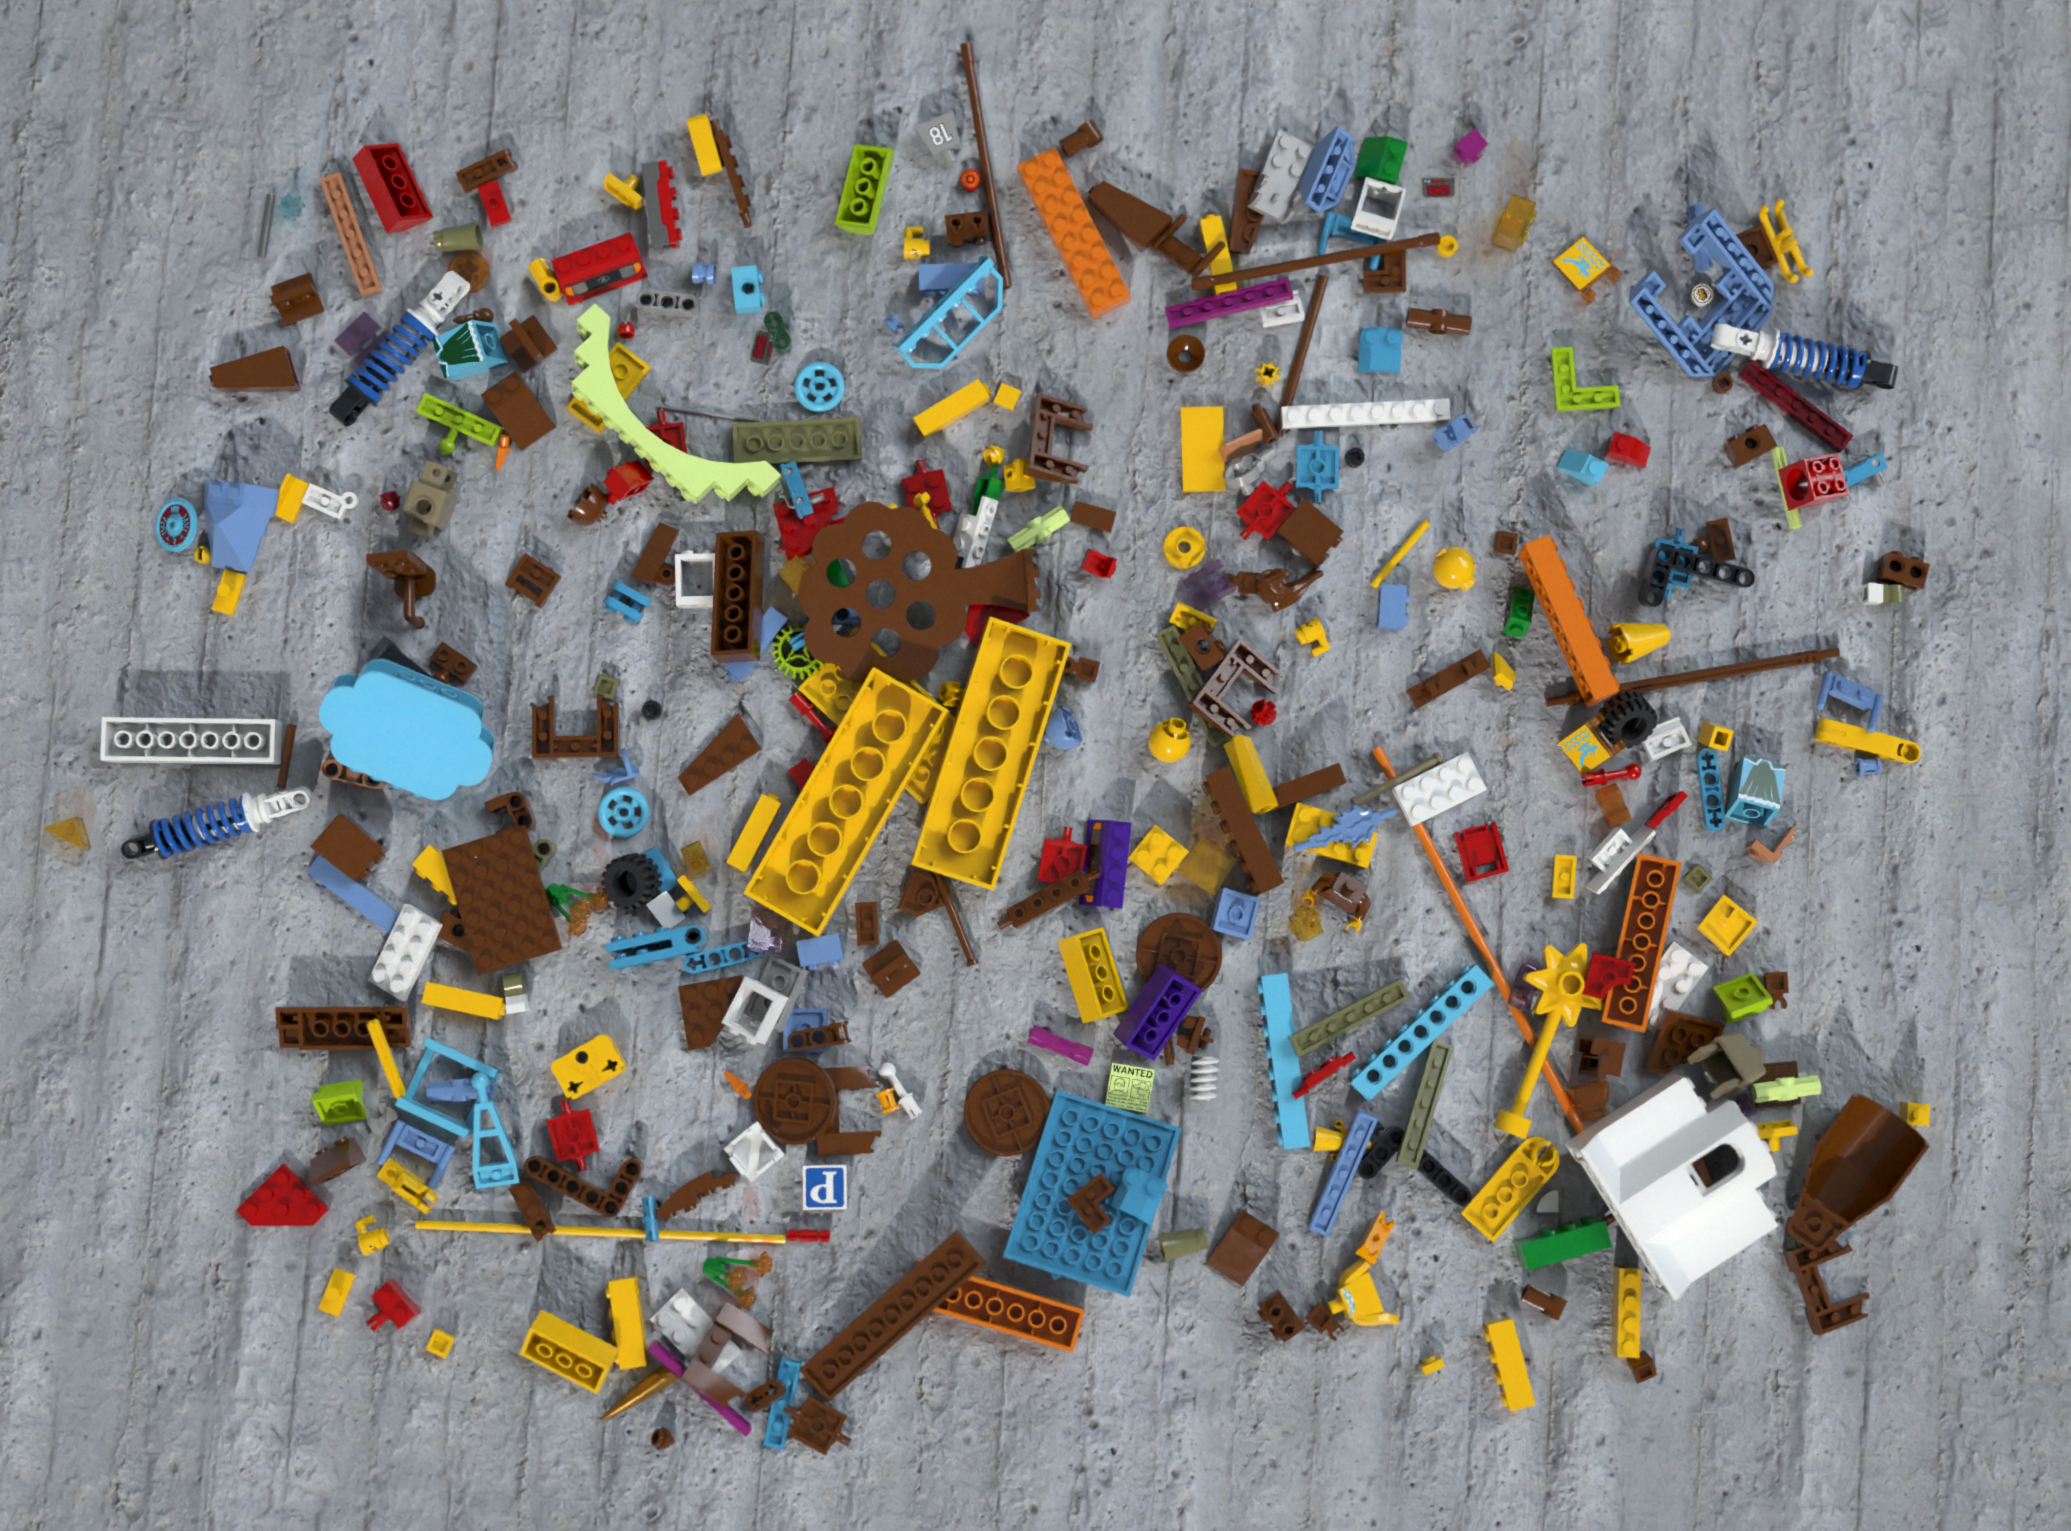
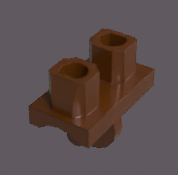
M1186 1015L1183 1026L1193 1029L1191 1038L1180 1034L1176 1045L1186 1050V1053L1193 1055L1198 1039H1201L1198 1048L1203 1050L1207 1042L1213 1044L1214 1039L1209 1038L1211 1029L1205 1027L1203 1035H1200L1206 1018Z

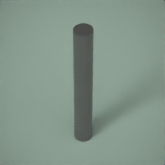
M267 194L257 255L262 258H266L275 202V195Z

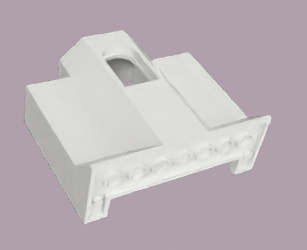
M1672 1073L1564 1144L1574 1160L1582 1165L1647 1268L1645 1272L1656 1290L1676 1301L1690 1283L1778 1227V1224L1775 1221L1777 1216L1770 1207L1767 1208L1763 1202L1765 1200L1764 1195L1759 1189H1755L1777 1175L1775 1164L1769 1154L1771 1150L1764 1140H1760L1757 1135L1759 1130L1752 1121L1749 1122L1733 1100L1719 1097L1705 1103L1700 1096H1696L1693 1091L1695 1086L1688 1077L1685 1078ZM1720 1144H1729L1736 1150L1739 1156L1738 1168L1706 1189L1691 1163ZM1690 1174H1691V1175L1693 1176V1178L1695 1179L1697 1185H1695V1183H1694L1693 1180L1691 1179Z

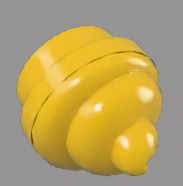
M990 445L983 451V457L987 465L998 466L1002 463L1006 451L999 446Z

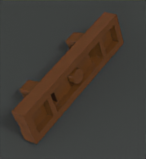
M1479 649L1406 690L1415 708L1418 709L1491 668V665L1482 650ZM1461 666H1464L1466 668L1467 675L1465 674Z

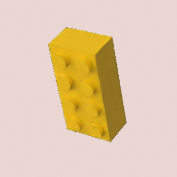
M1299 802L1295 803L1283 845L1293 848L1294 844L1307 840L1312 834H1318L1320 832L1319 827H1331L1332 823L1338 824L1333 816L1341 815ZM1372 833L1369 844L1362 840L1354 848H1351V841H1347L1343 845L1340 839L1338 843L1336 841L1330 842L1325 848L1319 846L1318 848H1308L1303 851L1365 870L1369 867L1378 833Z
M541 1310L529 1329L520 1355L598 1394L612 1369L620 1349L555 1317L553 1314Z

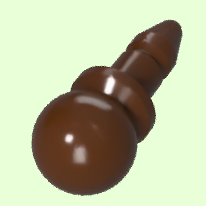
M481 308L479 311L473 310V315L458 316L453 319V322L464 324L470 320L491 323L494 319V314L488 308Z

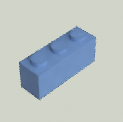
M976 263L918 265L920 295H924L926 298H934L939 294H946L949 291L948 288L954 286ZM982 277L976 282L977 286L973 291L965 293L967 296H978L979 293H983Z

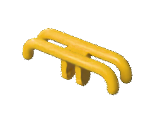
M1778 199L1775 202L1774 211L1782 232L1775 236L1768 219L1767 212L1769 207L1767 205L1760 207L1759 219L1779 261L1778 265L1783 277L1787 282L1795 283L1798 280V276L1791 273L1784 253L1791 251L1797 268L1804 277H1811L1814 270L1807 268L1798 247L1799 243L1793 236V229L1790 228L1783 211L1784 200Z

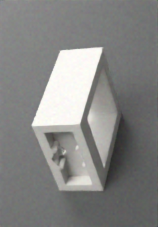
M1366 177L1350 229L1391 241L1406 189ZM1369 196L1395 204L1392 219L1362 211L1365 197Z
M686 550L680 551V554H675L676 606L678 608L713 607V596L683 597L682 562L713 561L714 588L715 551L702 550V554H693V551Z
M745 976L722 1023L728 1026L727 1030L737 1036L741 1033L745 1036L744 1040L753 1045H756L757 1042L766 1044L788 997L753 978ZM754 991L773 1001L757 1033L738 1023Z

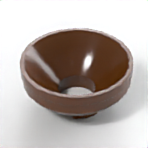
M1192 335L1177 336L1168 345L1167 360L1170 366L1177 372L1192 373L1204 362V346L1198 338ZM1187 351L1191 354V360L1184 363L1180 361L1179 354Z

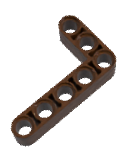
M541 1155L529 1157L524 1163V1170L528 1175L603 1216L611 1218L620 1214L644 1171V1164L638 1158H631L625 1161L608 1192ZM534 1159L540 1162L541 1167L539 1171H534L531 1168V1162ZM630 1162L637 1164L638 1172L636 1174H631L628 1171V1164ZM552 1170H556L560 1175L557 1182L552 1181L550 1178ZM571 1180L578 1183L579 1188L577 1192H572L569 1189V1182ZM619 1182L626 1183L628 1188L626 1193L618 1191L617 1185ZM589 1191L597 1193L598 1199L596 1202H591L588 1199ZM609 1201L616 1203L617 1210L615 1213L608 1211L607 1203Z

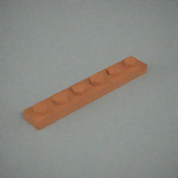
M337 172L321 178L320 181L361 296L366 297L383 291L342 174Z

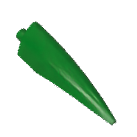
M990 466L987 476L980 474L973 496L971 515L977 516L982 496L997 500L999 503L1005 482L995 478L998 468Z

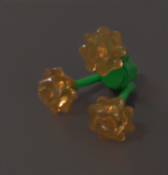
M552 883L547 887L546 893L550 904L556 907L570 924L567 930L569 937L572 935L579 937L587 931V919H589L592 913L591 902L593 912L600 911L608 906L609 901L607 898L609 896L607 894L604 895L603 890L605 888H600L594 894L591 892L585 893L564 884L559 886L556 883ZM566 892L585 898L579 902H571L567 899L568 894ZM565 903L570 906L571 915L560 904Z
M763 1251L758 1259L751 1260L723 1258L717 1255L715 1259L708 1257L705 1260L702 1272L709 1275V1279L717 1281L734 1292V1295L739 1298L740 1304L738 1307L742 1310L744 1307L751 1308L755 1303L757 1297L754 1293L755 1288L751 1286L744 1291L740 1289L746 1285L747 1275L745 1274V1267L737 1265L733 1271H725L723 1263L750 1265V1267L756 1268L760 1278H763L766 1273L771 1272L773 1259L767 1255L766 1251ZM723 1275L724 1278L727 1279V1282L721 1279L720 1277Z

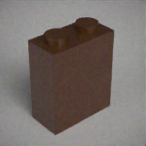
M1304 499L1277 530L1276 535L1311 565L1315 566L1318 562L1322 565L1329 556L1327 551L1331 547L1335 549L1341 543L1343 538L1340 536L1344 531L1309 501Z

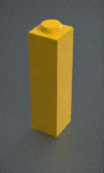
M1206 215L1199 222L1205 256L1219 241H1223L1226 245L1208 265L1209 274L1217 275L1233 272L1221 215ZM1236 282L1212 287L1214 295L1237 290Z
M977 379L913 417L914 424L924 440L989 402V394L991 392L985 382L981 384L980 380Z
M1241 734L1230 738V741L1223 746L1251 813L1263 815L1279 806L1252 739Z
M768 793L767 796L761 794L726 863L748 873L783 806L779 802V797Z
M426 982L421 1003L497 1020L502 1019V1016L506 1015V999L503 997L434 982Z

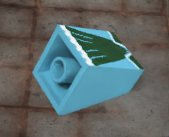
M470 320L432 339L434 352L438 357L440 371L444 379L457 381L509 364L504 346L500 341L497 324Z
M1744 754L1736 767L1725 809V818L1765 829L1780 810L1786 766L1776 761H1767L1754 755Z

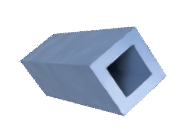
M771 606L762 616L760 660L776 640V635H780V630L784 629L789 623L788 618ZM759 661L727 663L724 666L728 671L726 675L735 682L738 679L744 682Z

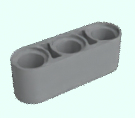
M643 289L636 296L640 309L645 313L693 318L697 316L700 310L696 298L690 294ZM646 297L652 298V301H651L650 304H648V305H643V304H642V301H643L644 298H646ZM666 300H672L673 304L670 307H663V303ZM686 303H694V307L692 309H684V305Z

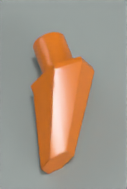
M506 434L501 435L500 443L497 444L495 469L502 468L511 449L508 444L509 436Z
M726 1070L723 1073L738 1095L741 1094L745 1099L751 1097L752 1093L748 1090L747 1083L730 1071Z

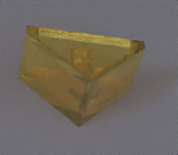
M73 817L48 825L44 829L46 832L81 850L89 851L91 848L83 818Z
M700 840L680 849L692 878L697 879L715 870Z

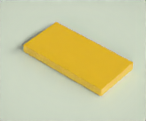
M617 341L609 351L610 368L617 389L626 402L652 368ZM575 396L565 407L598 434H601L606 427L603 418L598 414L594 415L588 409L587 404L583 400L579 401Z
M1223 406L1181 407L1183 492L1225 491V480L1223 478L1225 462L1218 450L1224 444Z

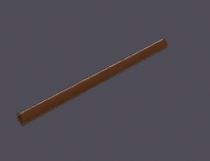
M1319 275L1280 408L1292 406L1329 280L1327 276ZM1281 409L1275 423V429L1279 438L1283 437L1285 430L1282 429Z

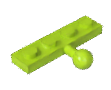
M424 393L416 410L418 414L451 428L446 439H442L438 444V449L443 455L454 453V441L459 432L494 448L503 431L502 427L427 393Z

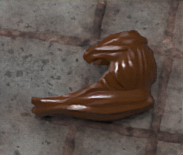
M1313 567L1303 577L1284 584L1282 581L1289 576L1287 569L1283 572L1281 568L1268 569L1256 576L1255 585L1257 586L1260 598L1266 604L1271 605L1273 612H1278L1297 602L1310 584L1324 575L1323 571L1316 570Z

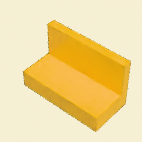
M287 473L279 488L275 516L295 524L304 506L301 501L309 484Z

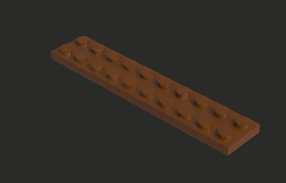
M956 1229L807 1361L799 1371L830 1402L986 1264V1261Z

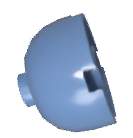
M1065 706L1049 714L1045 732L1043 733L1045 741L1060 750L1073 749L1080 746V742L1083 741L1077 721L1073 722L1069 716L1073 714Z

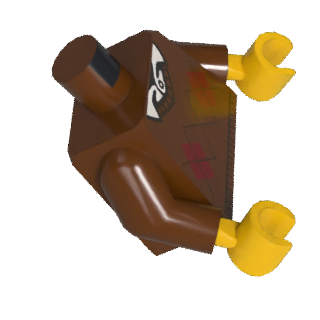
M1341 871L1336 874L1326 873L1321 875L1311 887L1312 890L1309 889L1304 892L1301 901L1310 899L1308 906L1311 907L1315 902L1316 894L1320 895L1352 916H1355V918L1350 920L1346 929L1348 930L1350 926H1354L1356 928L1355 934H1357L1363 925L1361 920H1364L1371 906V901L1366 894L1367 887Z

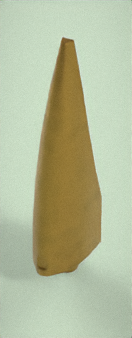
M662 1364L622 1396L601 1417V1420L605 1421L633 1408L664 1390L680 1378Z

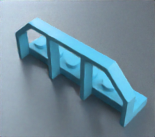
M980 256L978 258L979 261L954 286H950L948 288L949 291L927 313H923L921 315L922 318L897 343L891 345L911 367L943 368L1002 309L1003 278L993 268L995 263L989 257ZM991 273L996 279L995 307L982 318L966 301L963 295L966 292L970 293L977 286L976 282L981 277L985 278ZM961 303L979 323L955 345L936 322H942L947 316L946 312L951 307L955 308ZM931 327L952 349L939 363L913 362L906 354V352L910 353L916 348V342L921 337L925 338L931 333Z

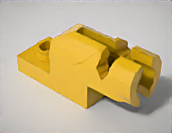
M388 1158L377 1174V1177L390 1185L394 1192L402 1196L424 1214H428L433 1209V1206L427 1203L424 1197L432 1203L438 1202L440 1198L434 1190L425 1185L426 1182L392 1158Z

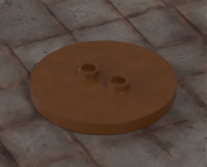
M1174 912L1153 920L1142 932L1136 947V963L1144 982L1147 984L1159 964L1163 963L1202 989V992L1205 991L1216 979L1222 964V948L1215 931L1209 929L1210 925L1203 919L1189 913Z
M800 1057L782 1059L770 1065L758 1079L753 1096L754 1111L762 1129L776 1141L788 1145L806 1144L822 1136L832 1124L837 1109L835 1086L828 1073L817 1063Z
M1014 1069L992 1071L976 1081L966 1097L964 1104L966 1129L974 1142L989 1153L999 1156H1015L1025 1153L1041 1140L1050 1112L1049 1100L1042 1086L1030 1075Z

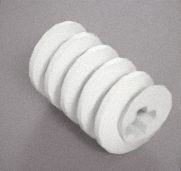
M1192 1055L1198 1058V1060L1191 1062L1192 1065L1197 1067V1069L1191 1070V1073L1197 1077L1190 1079V1082L1196 1084V1086L1189 1088L1190 1091L1195 1093V1095L1189 1096V1099L1210 1100L1215 1098L1216 1094L1211 1092V1090L1216 1089L1217 1085L1211 1083V1081L1218 1080V1077L1212 1073L1218 1071V1068L1213 1066V1064L1218 1063L1219 1059L1212 1056Z

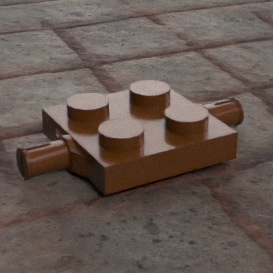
M810 1394L799 1409L787 1403L782 1411L794 1417L793 1424L787 1435L825 1456L836 1441L847 1447L852 1441V1438L841 1433L842 1425L847 1415Z

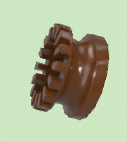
M1726 373L1719 374L1712 382L1713 390L1718 394L1728 392L1733 386L1732 377ZM1722 379L1726 380L1728 384L1723 389L1718 386V381Z

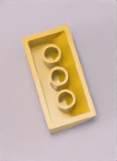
M1104 927L1057 941L1083 1024L1129 1009Z

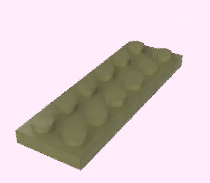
M860 417L732 423L735 464L767 461L770 465L788 464L793 461L796 464L862 461Z

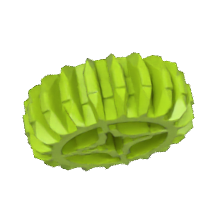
M796 622V629H793L792 625L788 624L790 631L786 632L782 628L780 631L783 637L779 635L775 637L780 642L772 643L774 648H778V650L771 651L773 656H778L773 660L774 664L781 662L777 669L781 671L786 668L784 675L788 676L792 672V679H796L798 673H800L801 680L805 679L804 673L812 677L811 671L813 669L815 672L820 673L817 666H825V663L815 658L813 661L810 658L806 645L803 646L805 647L803 651L807 658L800 654L796 655L797 650L792 648L790 654H788L789 657L784 659L783 649L786 642H789L793 636L804 631L806 622L803 628H801L800 622ZM797 660H803L808 665L805 667H793L790 664Z

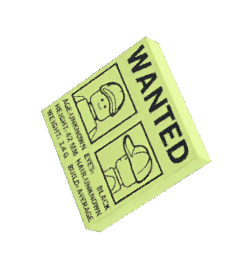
M1112 1063L1105 1105L1148 1113L1155 1070Z

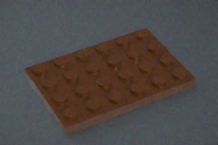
M526 825L441 850L478 975L563 949Z

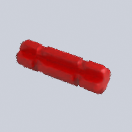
M789 1229L787 1239L788 1241L799 1240L800 1242H817L818 1240L820 1242H829L830 1231L821 1230L819 1232L818 1230L800 1229V1231H797V1229Z

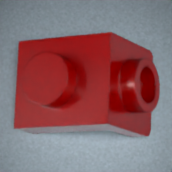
M1087 549L1080 569L1099 578H1111L1116 570L1117 559L1107 557L1095 550Z

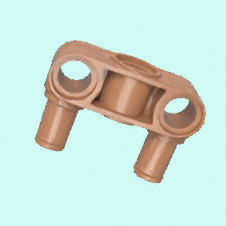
M332 752L321 767L322 774L325 777L341 781V783L378 790L384 788L387 782L382 780L373 785L369 775L351 771L349 767L339 763L332 755ZM336 764L338 771L335 775H331L330 767Z

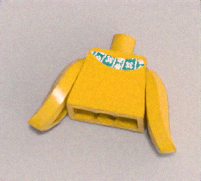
M1362 1257L1359 1258L1341 1274L1338 1286L1335 1288L1338 1298L1328 1302L1331 1313L1335 1314L1344 1311L1347 1318L1352 1319L1355 1324L1361 1326L1399 1325L1398 1316L1393 1313L1383 1312L1384 1309L1372 1278L1367 1271L1371 1263Z

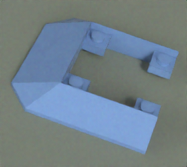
M1712 208L1687 222V229L1678 237V241L1689 254L1694 255L1704 245L1724 270L1723 274L1713 284L1722 297L1697 324L1690 315H1685L1675 325L1655 300L1656 296L1666 285L1654 270H1649L1635 286L1631 285L1628 301L1690 377L1717 376L1737 354L1726 350L1714 349L1710 346L1715 324H1727L1735 328L1756 332L1772 315L1774 284L1719 213Z

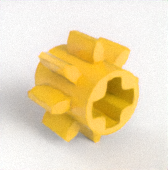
M1262 361L1261 369H1255V373L1259 374L1255 382L1260 381L1263 383L1262 388L1268 384L1274 387V380L1279 381L1281 378L1279 375H1276L1280 367L1275 368L1273 361L1266 365ZM1265 371L1267 373H1272L1270 378L1268 376H1264Z
M946 681V685L943 684L939 688L938 696L940 700H943L944 706L957 707L958 703L960 704L964 689L960 688V682Z

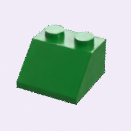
M1389 136L1365 137L1353 178L1365 181L1366 177L1396 185L1409 142Z

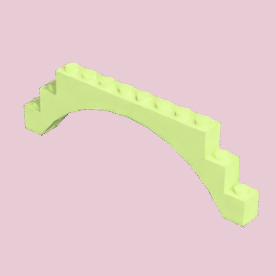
M594 304L577 319V331L586 340L574 351V361L584 371L572 381V394L579 401L583 400L594 415L598 414L602 417L604 424L609 429H615L619 433L620 439L626 444L630 443L634 447L636 454L641 458L645 457L650 462L652 469L657 473L661 472L672 487L676 486L681 490V495L687 501L697 504L713 488H715L714 491L720 498L730 501L746 485L753 495H758L763 499L779 483L781 474L767 461L737 464L709 461L688 455L666 444L646 429L629 410L617 389L610 368L608 353L610 317Z

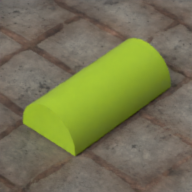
M854 144L834 223L837 227L860 235L875 234L895 154L892 148Z

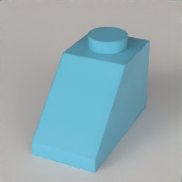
M1566 449L1556 468L1595 487L1600 482L1609 464L1591 454Z

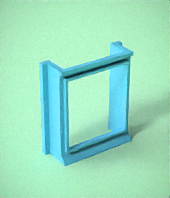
M427 1037L423 1046L427 1047L405 1096L398 1097L395 1106L466 1138L468 1134H472L474 1131V1104L465 1123H462L413 1100L435 1052L485 1073L489 1079H493L495 1086L501 1073H498V1070Z

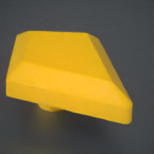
M1497 652L1491 654L1494 682L1497 686L1502 685L1509 691L1513 687L1516 673Z

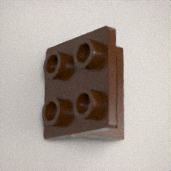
M306 273L271 286L273 295L270 298L272 304L279 310L283 324L286 326L325 311L311 273Z
M534 315L520 324L514 319L509 323L512 329L500 337V341L523 372L528 371L558 349Z
M896 939L862 963V966L871 977L870 979L877 985L885 998H889L921 974Z

